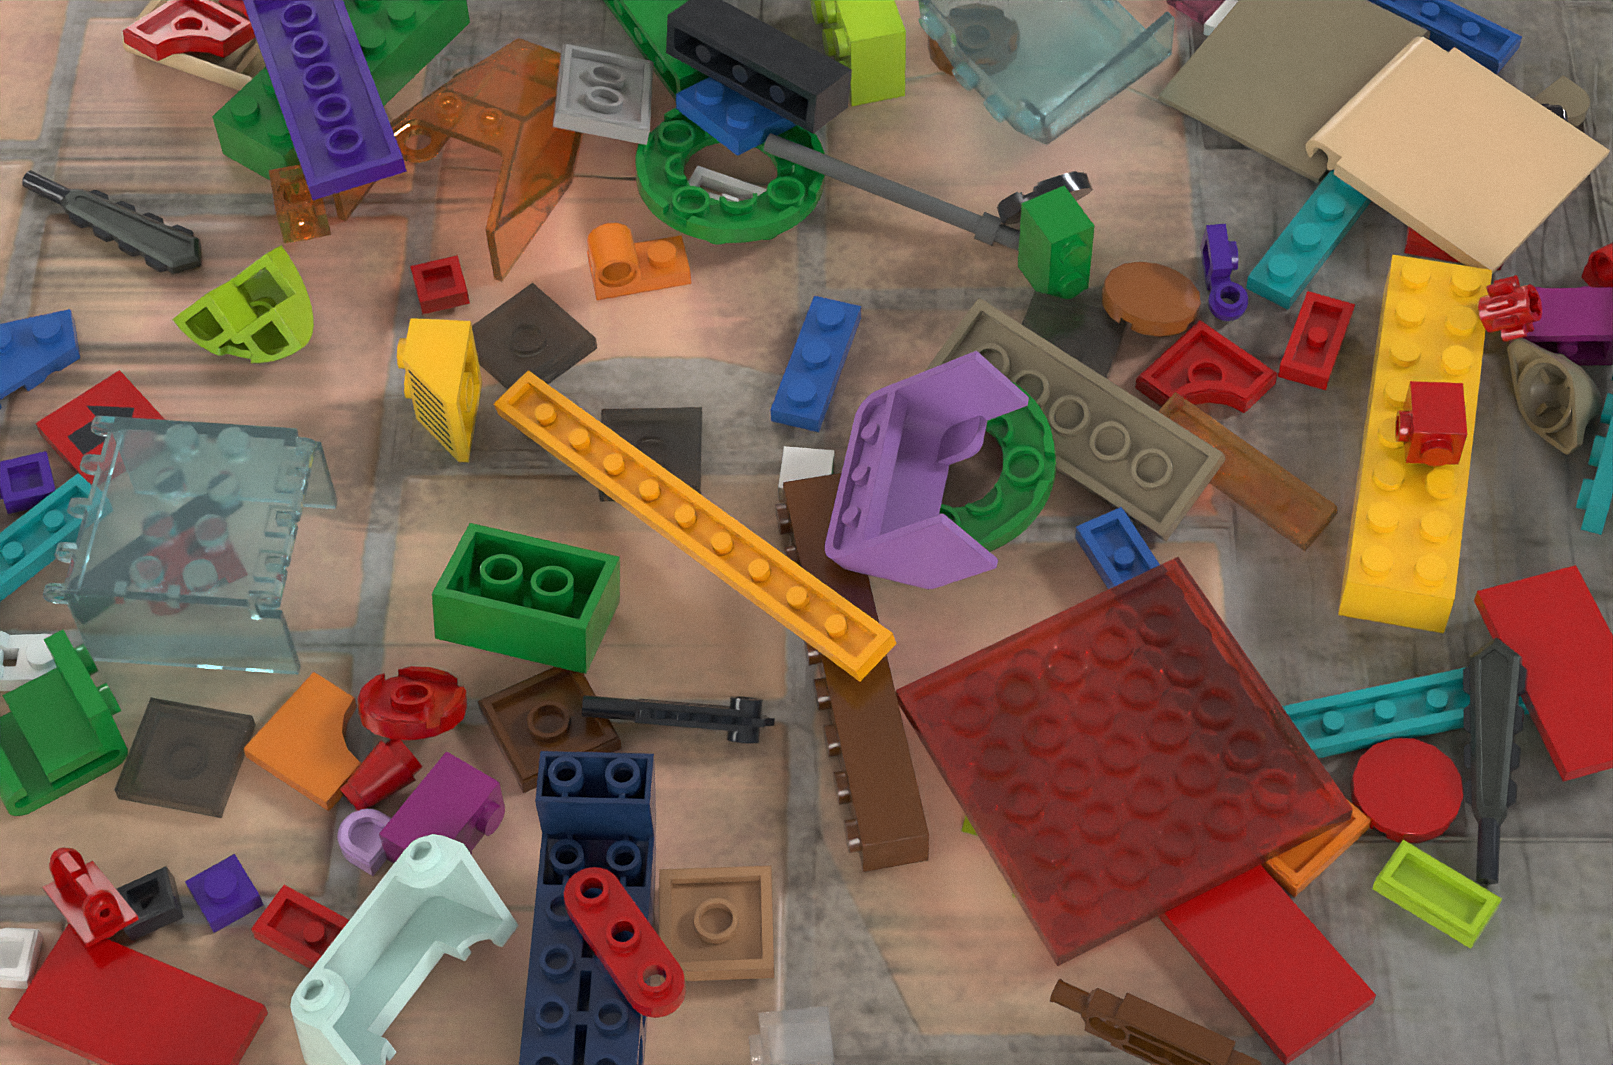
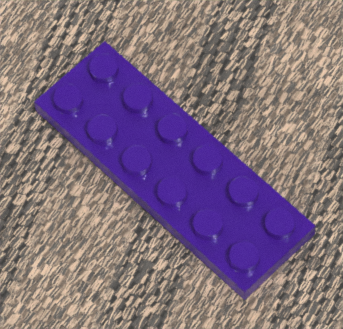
M243 0L312 200L407 172L403 156L343 0Z

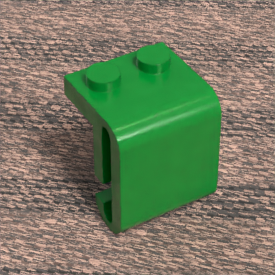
M63 629L43 639L55 662L56 668L2 695L11 712L0 717V798L8 813L13 816L27 815L115 769L128 756V748L113 718V715L121 712L118 702L106 682L96 687L90 676L99 671L84 643L74 648Z

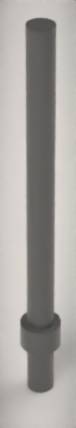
M772 133L767 137L764 145V151L974 233V239L993 246L994 242H997L1017 251L1019 250L1020 231L1002 224L1001 219L987 212H984L983 216Z

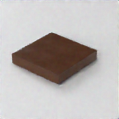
M553 667L478 701L479 710L523 793L537 788L540 751L613 753L622 749L621 740L609 719L582 717L584 695L596 696L584 673Z

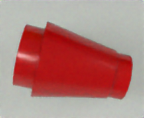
M389 739L386 743L380 740L350 776L347 783L339 790L357 811L367 809L415 782L414 775L423 766L401 740Z

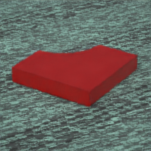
M169 0L123 30L125 44L156 61L185 52L211 53L225 58L255 38L249 20L211 0Z
M1199 320L1136 378L1135 389L1173 416L1189 406L1203 403L1228 405L1245 413L1276 384L1278 373Z

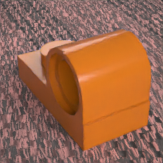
M620 223L600 225L588 235L587 255L596 300L692 284L682 235L634 243L630 228Z

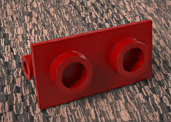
M62 847L52 853L49 870L54 881L42 888L87 947L115 935L119 930L139 920L138 915L93 860L85 864L81 854L73 848Z

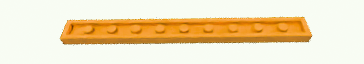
M529 370L493 404L499 416L861 682L897 644L893 633Z

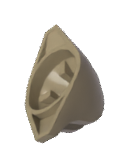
M1523 338L1515 339L1507 347L1516 401L1524 420L1534 432L1564 454H1573L1583 444L1587 423L1594 419L1602 409L1601 394L1597 385L1580 366L1567 359L1563 354L1552 353Z

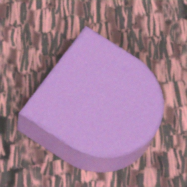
M361 809L348 815L340 824L337 835L343 856L353 865L374 876L386 861L379 833L391 818L374 809Z

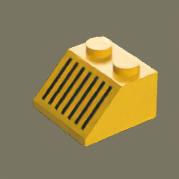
M410 318L407 338H400L397 346L398 368L405 369V398L412 399L416 419L458 462L469 463L482 388V377L471 321Z

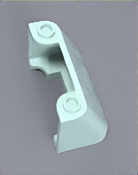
M435 834L414 840L400 855L299 984L291 998L290 1008L302 1054L307 1065H385L386 1060L390 1061L396 1054V1051L389 1041L381 1036L444 953L466 961L472 953L468 948L469 946L478 941L490 939L495 945L503 947L518 927L517 922L464 843Z

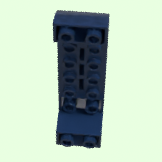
M540 751L535 803L542 838L519 1065H644L648 1017L640 1014L632 1007L568 916L564 901V889L568 880L582 869L590 867L606 869L617 877L654 929L656 879L654 754ZM591 888L585 891L583 896L590 899L596 898L602 893V890ZM622 931L617 933L614 939L618 942H626L634 934L629 931ZM651 976L647 978V980L645 981V983L649 986Z

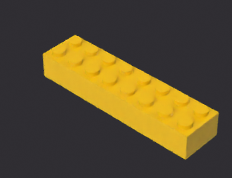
M1392 254L1383 292L1338 611L1340 616L1443 634L1445 632L1455 600L1486 331L1479 316L1478 303L1480 297L1488 295L1486 287L1491 285L1492 270ZM1410 381L1463 383L1468 435L1459 465L1428 466L1421 463L1405 462L1404 442H1396L1395 420L1397 411L1403 410Z

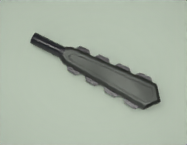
M32 170L24 175L22 186L61 205L66 214L69 215L71 223L80 228H93L96 237L105 242L116 241L119 249L132 257L141 255L145 258L146 265L159 272L169 271L172 274H176L201 266V244L199 238L194 237L192 230L178 224L168 226L164 224L163 218L150 212L144 214L137 213L135 206L124 201L111 202L107 194L98 190L87 192L83 189H69Z
M1496 637L1470 656V665L1463 669V690L1470 696V704L1464 708V729L1471 734V742L1464 746V765L1472 773V778L1464 783V800L1472 806V813L1478 822L1476 882L1488 885L1497 884L1499 881L1500 828L1508 815V808L1515 804L1517 799L1518 786L1511 780V773L1520 766L1521 748L1514 741L1515 735L1523 730L1524 709L1518 705L1519 696L1526 692L1528 671L1522 666L1521 656Z

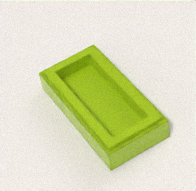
M1405 840L1400 843L1375 879L1372 887L1379 894L1470 949L1502 901V898Z

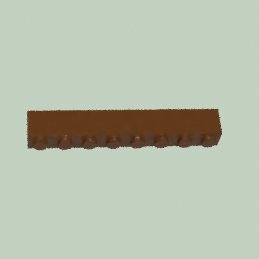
M842 473L783 482L784 503L775 504V511L780 535L789 534L792 546L784 547L785 556L879 623L868 575L843 569L825 553V542ZM804 641L808 665L818 664L821 677L813 679L818 711L828 710L831 724L823 725L828 757L838 756L841 771L833 772L837 801L839 805L848 803L851 819L844 820V831L849 853L859 852L863 872L928 861L929 832L887 654L860 682Z

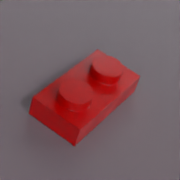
M1307 291L1281 360L1278 377L1326 391L1351 323L1355 304Z
M284 884L252 926L251 930L255 939L312 969L350 920Z

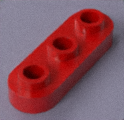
M598 867L585 868L575 873L568 880L564 889V901L568 916L629 1003L640 1014L652 1018L664 1017L675 1012L683 1003L686 995L685 977L680 964L613 873ZM591 888L602 890V893L596 898L590 899L583 896L585 891ZM622 931H629L634 934L626 942H618L614 939L615 935ZM652 975H661L665 978V981L659 986L653 987L645 983L647 978Z

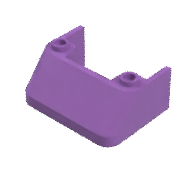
M977 351L870 394L861 403L855 414L825 542L826 555L845 570L924 589H935L997 568L998 559L946 515L943 513L939 514L949 465L974 456L983 445L987 421L1028 406L1029 397Z

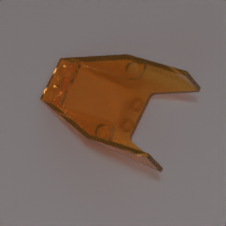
M517 38L443 84L390 122L403 159L408 162L422 163L433 159L450 137L496 153L503 158L485 228L494 279L501 282L504 281L572 184L584 136L582 132L553 127L561 53ZM415 135H425L431 139L430 144L423 149L414 150L405 145L406 141ZM376 181L332 194L338 219L347 221Z

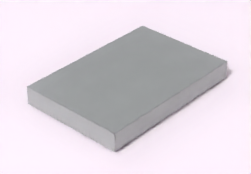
M563 44L559 64L553 127L647 145L650 132L654 62Z

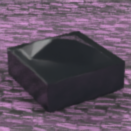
M167 866L116 889L139 918L136 922L123 928L132 941L184 918L175 877Z

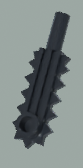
M584 695L582 703V717L728 731V741L738 743H759L760 727L774 726L775 718L762 715L763 699L745 696H731L730 706Z

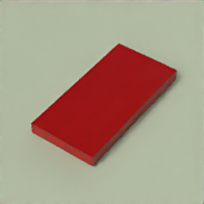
M1574 565L1477 591L1474 602L1492 639L1498 638L1518 653L1522 658V666L1528 671L1526 692L1521 695V698L1562 781L1613 768V635L1577 566Z
M1229 828L1168 867L1140 888L1139 895L1284 1065L1293 1061L1374 1003L1376 994Z
M68 924L8 1017V1020L14 1028L100 1065H238L266 1018L268 1011L262 1003L107 938L87 947L70 924Z

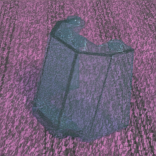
M918 0L920 10L919 23L924 31L938 43L954 67L952 72L957 81L968 91L974 88L985 99L983 101L984 106L995 120L1000 123L1006 120L1016 131L1045 145L1050 144L1172 55L1175 18L1168 11L1145 29L1117 0Z

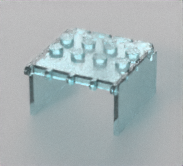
M112 416L94 417L91 431L96 435L105 437L101 455L86 454L82 457L80 469L84 473L95 475L89 498H72L67 509L71 516L82 519L76 543H58L54 554L55 558L59 561L70 563L65 583H48L43 593V598L50 603L67 604L93 661L299 675L301 664L283 610L277 608L281 606L288 571L285 568L290 566L297 537L298 526L295 523L300 521L303 507L336 509L338 500L322 443L311 438L299 437L297 428Z

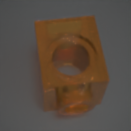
M300 164L269 170L275 211L284 244L331 235L325 197L312 200Z

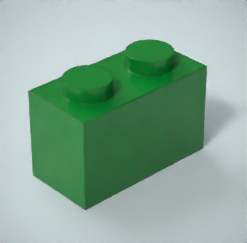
M1065 185L1021 203L1018 268L1046 306L1063 299H1072L1083 290L1089 288L1095 225Z

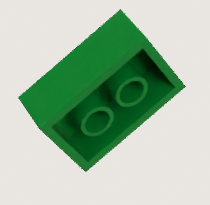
M469 523L432 592L435 639L587 674L620 603V557Z

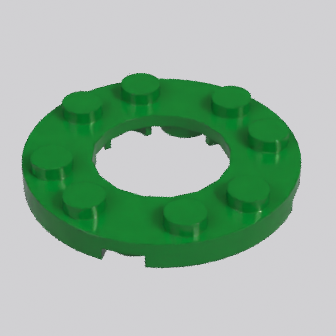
M676 108L665 113L664 121L654 128L652 132H649L647 145L638 144L635 161L636 184L639 194L648 209L671 228L683 234L707 240L715 245L771 240L777 237L779 234L802 222L814 210L824 190L825 175L765 152L764 142L754 148L759 149L770 157L777 169V177L768 184L767 190L758 196L757 193H753L751 199L739 202L727 201L724 196H720L719 200L710 198L704 189L690 186L684 174V167L693 154L706 146L720 142ZM798 125L777 135L825 154L817 135Z
M1014 382L1012 383L1029 397L1028 406L988 420L985 430L997 440L1003 452V469L998 482L994 484V487L982 499L973 503L969 502L964 507H951L941 504L939 514L943 513L989 552L1012 541L1034 522L1048 501L1056 475V450L1048 420L1037 402Z

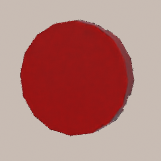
M404 667L403 669H398V676L386 680L385 673L379 674L361 688L357 698L358 714L362 725L376 735L393 740H419L438 736L458 725L464 719L467 710V695L464 685L463 687L458 686V679L447 671L433 667Z
M1392 738L1373 745L1359 758L1350 783L1352 804L1371 819L1369 828L1373 830L1374 826L1377 830L1386 833L1385 838L1401 843L1403 840L1408 843H1422L1441 836L1456 819L1464 797L1462 777L1453 761L1437 747L1409 738Z

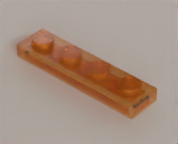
M1176 392L1158 411L1224 453L1226 460L1209 484L1304 552L1338 514L1337 505Z

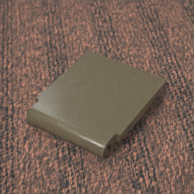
M1239 0L1159 94L1158 100L1304 177L1319 183L1330 172L1327 170L1328 156L1319 148L1310 158L1306 151L1307 141L1413 38L1419 36L1429 40L1430 31L1368 0Z

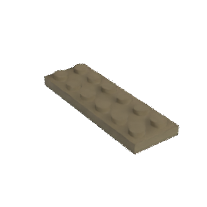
M981 298L977 299L925 370L927 371L974 351L979 352L1010 381L1024 389L1042 409L1053 435L1056 450V470L1114 509L1122 507L1131 520L1165 542L1226 460L1224 453Z

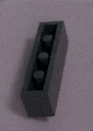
M688 0L668 14L667 54L814 134L848 108L852 69L723 0Z

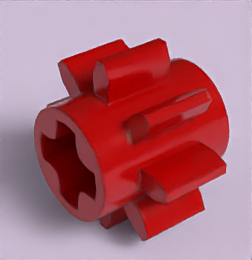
M1514 275L1495 280L1494 284L1486 287L1488 295L1480 297L1478 310L1481 322L1487 332L1501 331L1503 342L1527 337L1528 332L1534 331L1533 322L1540 321L1542 318V303L1538 291L1532 284L1520 286L1518 276Z

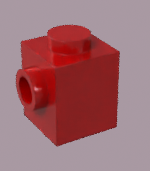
M1410 381L1403 410L1397 411L1395 420L1396 442H1404L1405 462L1421 463L1428 466L1459 465L1468 435L1463 383Z

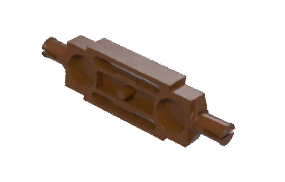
M1059 979L1050 997V1002L1057 1003L1081 1014V1018L1085 1022L1084 1031L1110 1042L1111 1046L1153 1065H1262L1261 1061L1234 1050L1236 1041L1130 993H1126L1124 999L1100 988H1096L1089 993Z

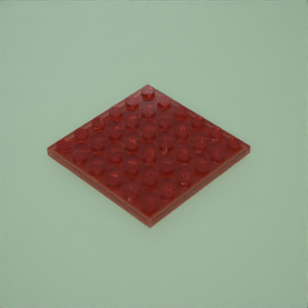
M1179 557L1171 559L896 690L900 708L1057 966L1350 820L1353 808Z

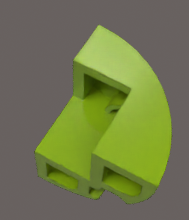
M282 245L263 255L230 281L206 293L172 319L184 334L207 351L218 356L230 354L251 359V363L271 362L294 354L308 344L314 327L313 311L308 292L297 268Z

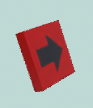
M120 370L35 423L40 435L75 474L79 473L98 491L103 490L178 441L175 429Z

